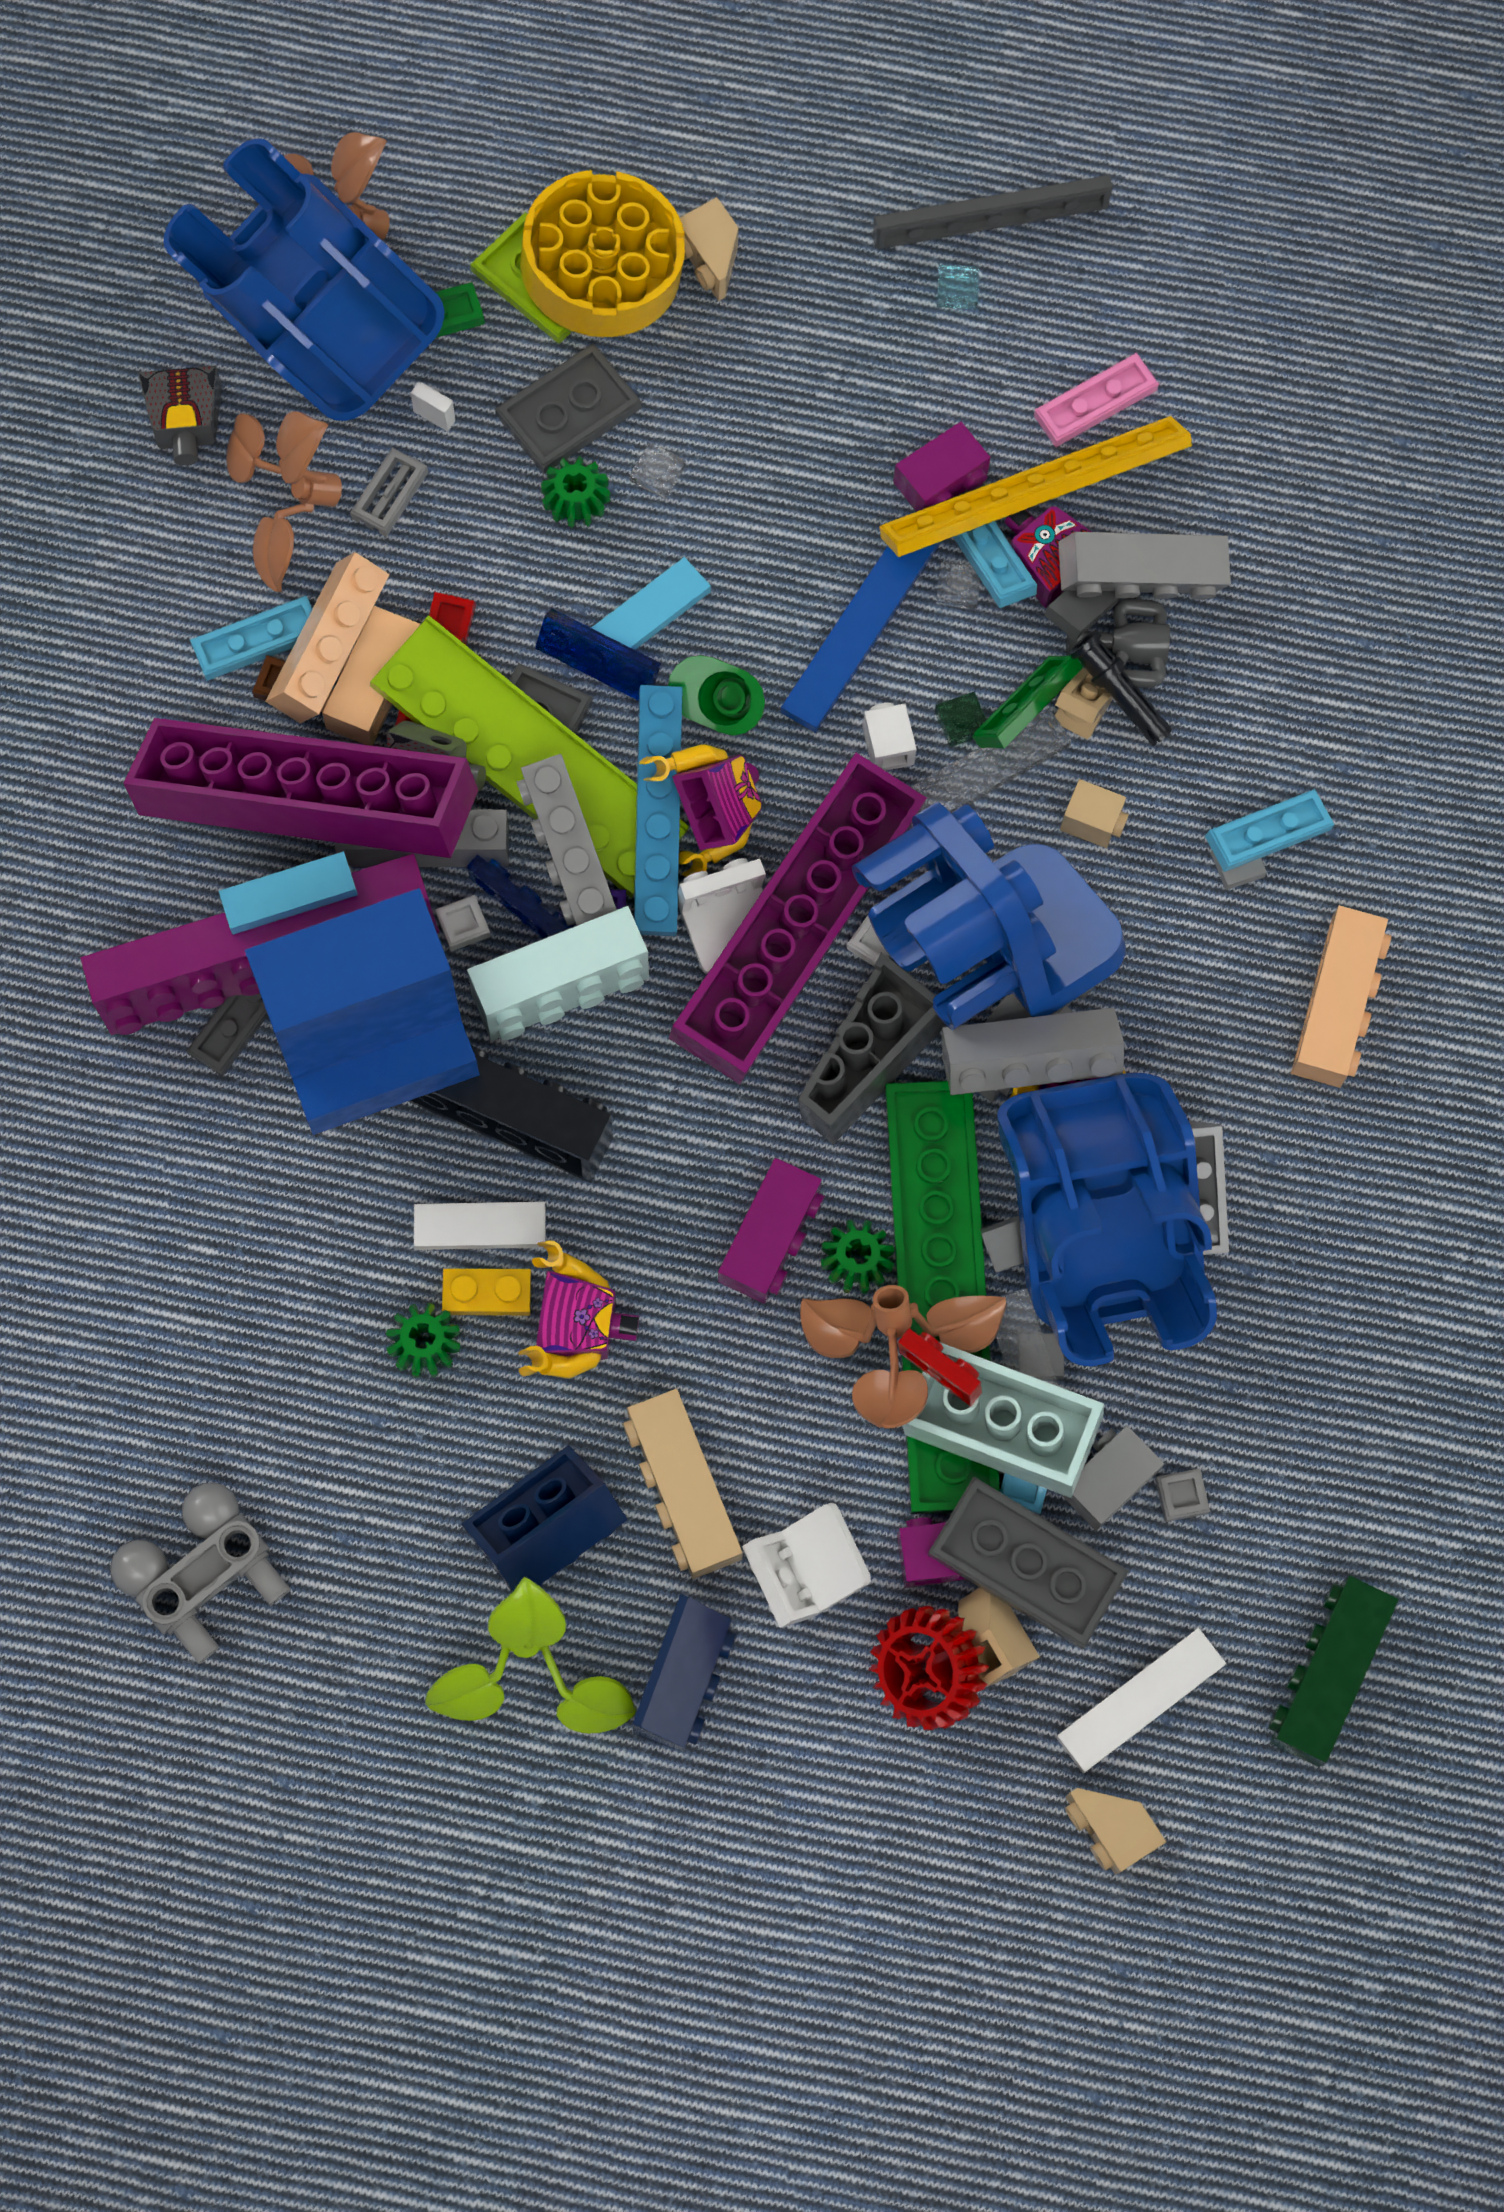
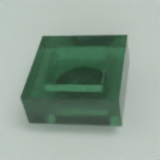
M975 692L935 706V714L949 747L973 740L974 732L986 721Z

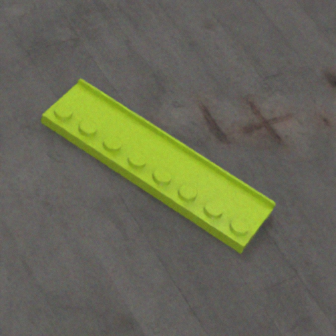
M428 615L423 623L370 681V687L416 724L463 739L466 743L468 763L484 766L486 769V781L534 820L538 819L533 803L524 805L517 785V781L524 779L521 767L561 754L603 873L609 881L620 890H626V894L632 898L634 896L637 784ZM679 819V842L689 829V826L681 819Z

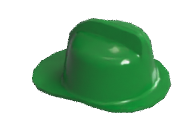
M697 655L687 657L677 664L670 674L668 686L682 687V715L691 721L717 732L734 736L747 733L758 724L763 716L765 707L763 688L754 676L739 667L714 657Z

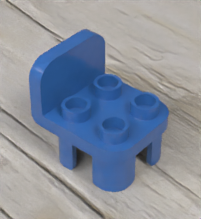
M257 138L246 141L225 159L223 169L259 204L257 208L228 237L195 205L185 204L167 225L163 240L165 250L200 283L199 286L202 288L206 299L279 375L328 418L337 421L352 420L368 411L436 338L444 321L442 300L317 177L311 174H301L267 140Z
M933 803L912 817L913 827L852 866L854 878L860 885H863L864 888L871 886L878 891H883L924 864L926 865V873L873 906L868 913L870 923L879 941L892 960L903 970L912 971L924 962L929 961L936 979L940 983L945 984L982 960L987 962L934 997L933 1008L935 1013L951 1030L956 1029L1010 994H1013L1031 1017L1051 1015L1111 976L1124 960L1126 945L1118 918L1066 858L1052 847L1030 844L1018 847L992 862L986 855L987 852L994 849L992 837L981 818L968 804H964L950 813L941 803Z
M1125 1073L1025 1092L1006 1100L997 1112L1000 1143L1015 1175L1027 1292L1038 1317L1052 1327L1064 1356L1071 1362L1082 1366H1097L1110 1363L1114 1359V1348L1104 1325L1146 1316L1149 1317L1162 1347L1166 1350L1183 1349L1202 1341L1213 1329L1217 1318L1216 1299L1214 1291L1205 1275L1203 1251L1212 1250L1210 1229L1200 1212L1196 1147L1193 1131L1169 1083L1161 1077L1148 1073Z

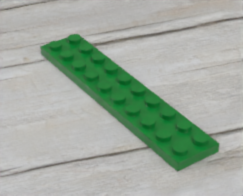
M947 1081L892 1083L885 1086L897 1286L907 1291L910 1304L916 1303L918 1305V1311L926 1321L927 1312L941 1301L956 1297L986 1296L983 1239L980 1232L982 1224L973 1093L950 1095ZM912 1318L910 1329L920 1336L924 1330ZM939 1336L934 1337L938 1342H940ZM990 1344L986 1348L970 1354L991 1361ZM901 1355L902 1371L915 1370L920 1373L923 1372ZM906 1436L911 1515L952 1513L973 1477L999 1491L998 1470Z

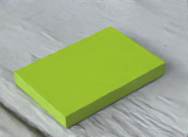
M524 212L470 264L471 272L555 342L560 344L572 331L560 326L547 317L530 298L523 283L520 259L524 223L527 213Z

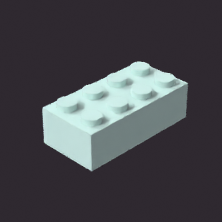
M626 906L469 968L467 973L473 1000L490 1040L493 1041L501 1038V1040L506 1041L518 1037L524 1033L526 1027L541 1022L542 1025L556 1022L565 1015L564 1012L578 1006L582 1009L596 1006L605 999L604 996L618 990L621 993H628L638 989L644 984V980L649 978L648 950L631 911Z
M940 1343L944 1347L942 1353L952 1361L956 1362L960 1358L978 1371L980 1376L977 1379L981 1381L982 1393L973 1405L969 1406L923 1371L922 1375L928 1386L927 1403L915 1419L903 1425L904 1435L1072 1498L1103 1419L1104 1403Z

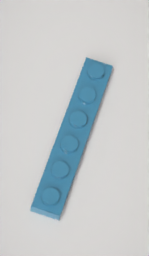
M640 685L634 920L641 935L676 936L680 797L672 778L677 773L675 770H672L663 781L647 782L643 779L653 777L656 774L657 767L654 762L640 765L639 762L648 756H662L665 759L671 758V753L681 750L682 687Z

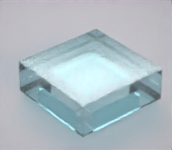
M939 264L937 307L977 309L979 266Z

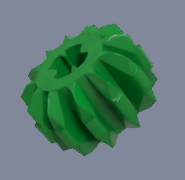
M579 455L575 460V464L570 465L566 459L562 458L560 469L549 467L547 470L548 480H544L541 483V493L544 495L542 502L546 511H552V518L556 523L567 518L568 526L572 529L576 524V520L581 519L589 527L592 523L591 515L602 518L605 513L604 504L610 502L611 496L610 491L607 489L609 486L608 476L606 473L599 474V465H597L596 461L585 467L584 460Z
M847 1220V1234L841 1229L834 1227L830 1232L833 1241H824L822 1243L821 1250L829 1256L821 1260V1268L826 1270L834 1269L828 1279L831 1284L839 1282L842 1278L845 1279L843 1287L845 1293L851 1292L853 1283H859L861 1293L867 1294L869 1292L868 1280L881 1287L885 1281L881 1272L887 1273L893 1270L894 1263L887 1259V1257L894 1254V1246L891 1244H881L886 1238L887 1233L885 1230L881 1229L874 1235L870 1234L872 1222L869 1220L863 1223L862 1231L856 1230L853 1220ZM858 1249L859 1254L865 1256L863 1264H857L855 1258H850L851 1250Z
M433 1303L426 1305L424 1314H419L416 1304L409 1305L411 1318L407 1319L400 1313L394 1316L395 1322L401 1329H387V1338L395 1341V1343L387 1347L388 1355L390 1357L400 1356L396 1362V1367L400 1371L407 1369L412 1364V1376L414 1378H420L423 1367H428L431 1377L438 1376L436 1363L440 1362L447 1368L453 1365L451 1357L446 1352L457 1353L461 1350L460 1343L452 1340V1338L460 1334L459 1326L457 1324L447 1325L451 1319V1314L447 1310L435 1317L436 1312ZM421 1333H429L433 1343L430 1345L426 1342L427 1348L419 1349L414 1338L417 1336L421 1339Z

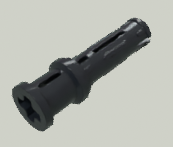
M1094 630L1070 650L1069 656L1081 662L1092 675L1091 682L1094 686L1104 687L1134 725L1144 734L1151 746H1155L1171 733L1172 727L1159 715L1153 705L1123 671L1125 668L1123 660L1120 657L1115 658L1100 640L1102 635L1098 630Z

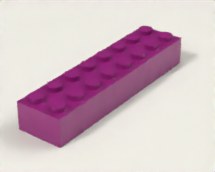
M161 718L153 719L123 783L138 815L445 858L452 857L479 791L467 758Z
M855 752L672 1026L668 1039L741 1085L871 888V886L864 888L863 885L856 881L852 872V866L908 831L912 825V817L921 811L927 797Z
M414 853L352 872L351 874L358 893L357 896L234 935L230 930L224 912L80 957L92 1003L112 1036L115 1034L128 1035L135 1033L142 1026L156 1021H174L182 1017L185 1012L198 1008L211 1009L218 1007L225 1002V999L237 994L238 996L257 995L260 992L245 949L418 888L422 892L436 932L439 933Z

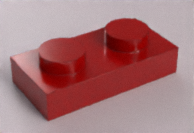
M908 1328L898 1341L900 1354L969 1406H972L982 1393L981 1381L977 1379L980 1376L978 1371L960 1358L954 1362L942 1353L944 1347L928 1333L922 1332L919 1336Z

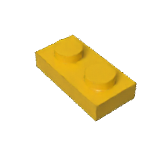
M443 1268L442 1312L447 1310L451 1315L531 1316V1269Z

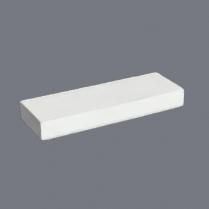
M545 1202L414 1204L415 1250L544 1248L537 1245V1243L546 1241Z

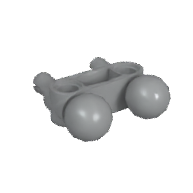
M215 1482L202 1483L192 1488L185 1497L182 1505V1519L189 1531L195 1536L206 1540L169 1570L167 1559L162 1549L153 1542L143 1539L131 1540L120 1546L114 1553L110 1564L111 1578L115 1586L124 1594L136 1597L135 1601L163 1635L167 1633L169 1636L174 1634L198 1664L208 1659L220 1647L195 1617L198 1614L197 1610L236 1578L246 1576L270 1606L278 1602L291 1590L267 1560L269 1556L268 1551L270 1550L269 1546L244 1515L239 1514L238 1501L234 1493L225 1485ZM235 1534H244L250 1538V1549L241 1557L230 1556L226 1551L227 1541ZM165 1591L175 1592L179 1597L178 1608L170 1615L158 1614L155 1609L156 1598Z

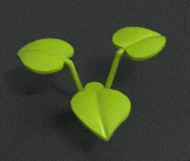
M526 1577L520 1581L507 1598L496 1606L489 1617L488 1631L491 1637L501 1644V1652L494 1672L489 1675L486 1668L479 1664L458 1666L441 1676L428 1690L425 1697V1705L430 1710L450 1718L475 1721L489 1717L504 1702V1689L496 1682L502 1678L509 1652L513 1651L516 1656L521 1658H529L536 1655L540 1650L559 1694L566 1699L558 1705L556 1713L557 1718L567 1728L587 1734L607 1732L626 1723L637 1711V1706L634 1704L628 1689L615 1679L603 1676L589 1677L578 1682L572 1691L565 1686L549 1649V1646L557 1643L566 1631L565 1616L554 1599Z

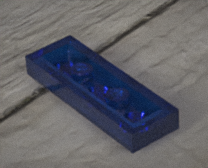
M552 608L544 616L535 649L638 701L640 685H655L662 664Z
M477 854L466 866L470 880L541 938L545 939L574 927V925L567 926L566 920L561 913L555 911L551 915L540 906L543 902L542 899L528 886L523 885L519 889L508 880L511 876L510 873L496 860L491 859L489 862H486Z

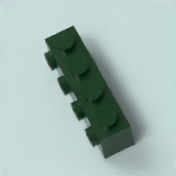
M1350 1575L1340 1585L1332 1584L1322 1606L1329 1610L1323 1625L1314 1624L1304 1646L1311 1650L1304 1666L1297 1663L1288 1680L1286 1688L1293 1691L1286 1707L1279 1704L1270 1720L1268 1729L1274 1731L1270 1744L1316 1767H1321L1327 1763L1399 1601L1398 1598Z

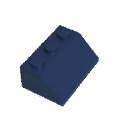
M567 1445L461 1523V1525L503 1582L513 1592L524 1577L541 1587L546 1580L565 1566L574 1563L581 1554L601 1539L610 1536L616 1528L628 1519L605 1483L571 1446Z
M680 1594L632 1723L635 1735L685 1753L688 1742L697 1745L705 1723V1719L698 1717L704 1700L713 1701L721 1676L714 1674L719 1657L728 1659L737 1635L729 1631L732 1619L690 1597Z

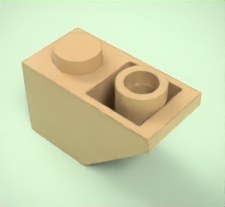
M716 197L680 217L685 233L684 260L689 258L696 268L695 274L700 285L706 291L710 289L717 300L720 301L726 297L738 249L739 227Z
M980 1587L959 1601L958 1616L964 1618L962 1630L972 1629L977 1631L972 1643L974 1647H985L983 1653L978 1655V1660L989 1666L986 1672L979 1674V1677L988 1684L986 1687L1009 1678L1040 1658L1011 1606Z
M1076 1788L1065 1797L1070 1804L1065 1807L1068 1817L1079 1831L1084 1828L1087 1830L1095 1843L1090 1847L1091 1852L1105 1871L1111 1868L1114 1874L1117 1875L1166 1843L1141 1802Z

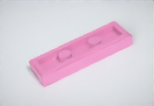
M1135 353L1035 409L1034 417L1053 445L1058 447L1157 391L1159 383L1139 355Z

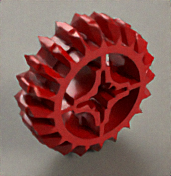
M923 1606L918 1608V1610L914 1608L905 1610L900 1616L893 1617L886 1622L888 1628L880 1630L876 1635L880 1645L874 1646L869 1651L878 1659V1663L872 1664L868 1669L879 1676V1681H876L872 1688L876 1690L883 1689L885 1693L880 1705L889 1706L893 1704L892 1718L902 1719L906 1717L907 1727L915 1728L922 1725L923 1729L928 1731L938 1727L945 1729L953 1726L956 1720L960 1721L967 1718L971 1714L969 1708H973L981 1702L976 1692L984 1690L988 1685L979 1677V1674L986 1672L989 1667L978 1660V1655L983 1653L985 1647H974L972 1643L977 1631L972 1629L963 1631L964 1618L957 1616L950 1619L949 1609L934 1610L933 1606ZM916 1633H922L934 1638L932 1644L925 1646L924 1644L917 1645L911 1639ZM929 1690H932L934 1693L940 1691L946 1698L941 1703H937L924 1698L923 1695Z

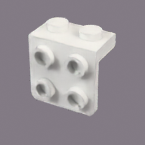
M746 858L737 859L726 864L723 867L724 870L708 875L707 871L696 872L684 878V883L679 885L678 907L701 969L705 974H708L763 891L762 884L766 873L760 859L750 862Z
M828 1503L819 1507L780 1532L753 1539L742 1546L751 1570L759 1582L779 1628L817 1616L864 1588L871 1580L870 1573L838 1506L834 1503Z

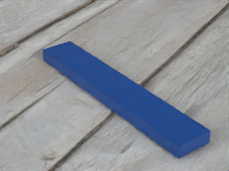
M942 541L898 557L889 546L886 547L781 706L780 713L815 733L818 731Z

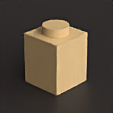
M1079 779L1064 814L1060 831L1107 848L1112 835L1121 837L1129 814L1122 812L1126 797Z

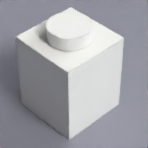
M881 703L873 706L869 711H864L862 728L870 761L885 771L914 765L917 749L906 704L894 706L893 703Z

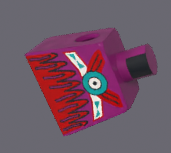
M1055 506L1049 507L1038 518H1035L1025 509L1007 516L1004 522L1016 534L1010 545L1036 582L1037 594L1035 596L1045 609L1065 592L1061 591L1058 542L1073 532H1092Z

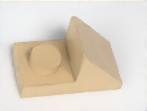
M1082 668L1061 691L1055 704L1059 708L1054 716V722L1085 739H1089L1113 697L1104 687H1095L1091 682L1092 675L1085 668Z

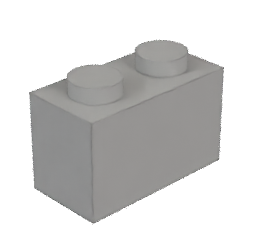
M1128 1426L1124 1427L1118 1434L1113 1429H1110L1093 1446L1098 1453L1084 1465L1072 1498L1062 1495L1095 1531L1149 1482L1164 1465L1159 1457Z

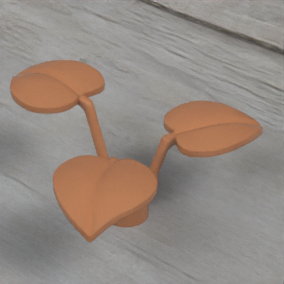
M358 132L348 133L339 141L332 158L331 173L337 181L334 190L338 193L339 199L343 203H353V205L347 207L383 240L388 233L390 225L387 212L377 209L373 205L366 204L359 197L363 193L378 163L387 140ZM293 153L284 156L301 174H311L314 176L312 166L304 156Z
M289 412L281 423L276 442L277 453L281 458L279 466L265 462L259 457L264 447L265 435L261 424L252 415H237L234 421V429L230 434L227 445V469L234 481L238 483L248 482L253 476L256 465L258 468L281 474L286 483L292 484V494L301 502L299 505L277 511L274 519L270 517L262 518L254 536L253 559L257 572L264 583L275 592H282V581L288 569L294 546L292 526L284 518L300 512L312 513L314 505L334 507L338 504L342 493L341 479L337 474L306 470L328 424L314 419L303 412Z
M887 1285L875 1292L871 1307L864 1302L853 1299L811 1300L803 1298L800 1307L802 1329L809 1345L820 1355L829 1358H845L853 1355L858 1349L860 1342H870L877 1324L879 1331L888 1337L890 1372L886 1370H873L864 1374L856 1381L853 1387L852 1400L858 1414L879 1428H895L915 1419L924 1409L928 1399V1386L922 1373L915 1370L899 1372L897 1338L902 1337L908 1328L911 1327L912 1318H914L924 1332L932 1337L939 1336L940 1343L967 1353H974L986 1348L996 1337L1007 1303L1005 1297L998 1296L951 1298L934 1305L927 1312L926 1321L919 1313L918 1305L916 1303L910 1304L908 1293L904 1288L897 1285Z

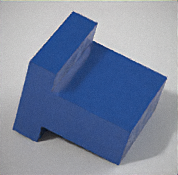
M420 888L245 949L271 1025L313 1135L479 1076L477 1060L461 1020L451 969Z

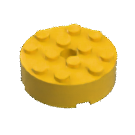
M592 170L565 176L549 185L539 194L526 216L520 259L521 275L525 288L535 305L547 317L560 326L576 333L595 337H616L642 330L666 312L677 294L685 257V233L680 217L669 200L660 191L635 176L616 171V176L592 174Z

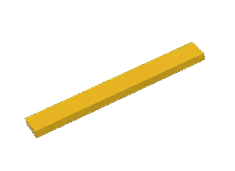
M1172 416L1163 418L879 526L881 539L898 557L904 556L1191 447V433Z

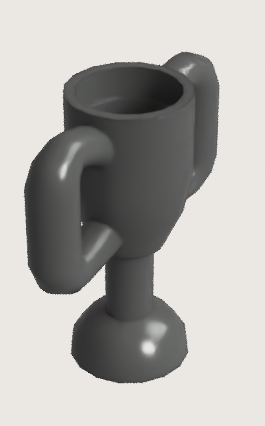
M1121 600L1113 609L1116 628L1113 629V633L1099 632L1102 635L1100 640L1107 649H1111V653L1115 655V658L1120 657L1123 660L1124 666L1127 661L1138 664H1150L1153 671L1123 670L1135 686L1152 688L1161 685L1166 677L1165 665L1168 661L1170 645V624H1166L1167 612L1162 604L1154 600ZM1125 615L1155 618L1152 623L1140 622L1129 624ZM1086 631L1076 641L1067 634L1066 656H1069L1070 650L1092 631Z

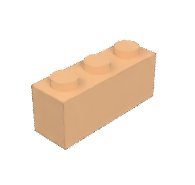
M377 606L373 607L351 654H349L339 674V679L334 689L331 690L320 711L322 712L326 729L365 745L373 746L392 704L370 687V681L415 632L420 623Z

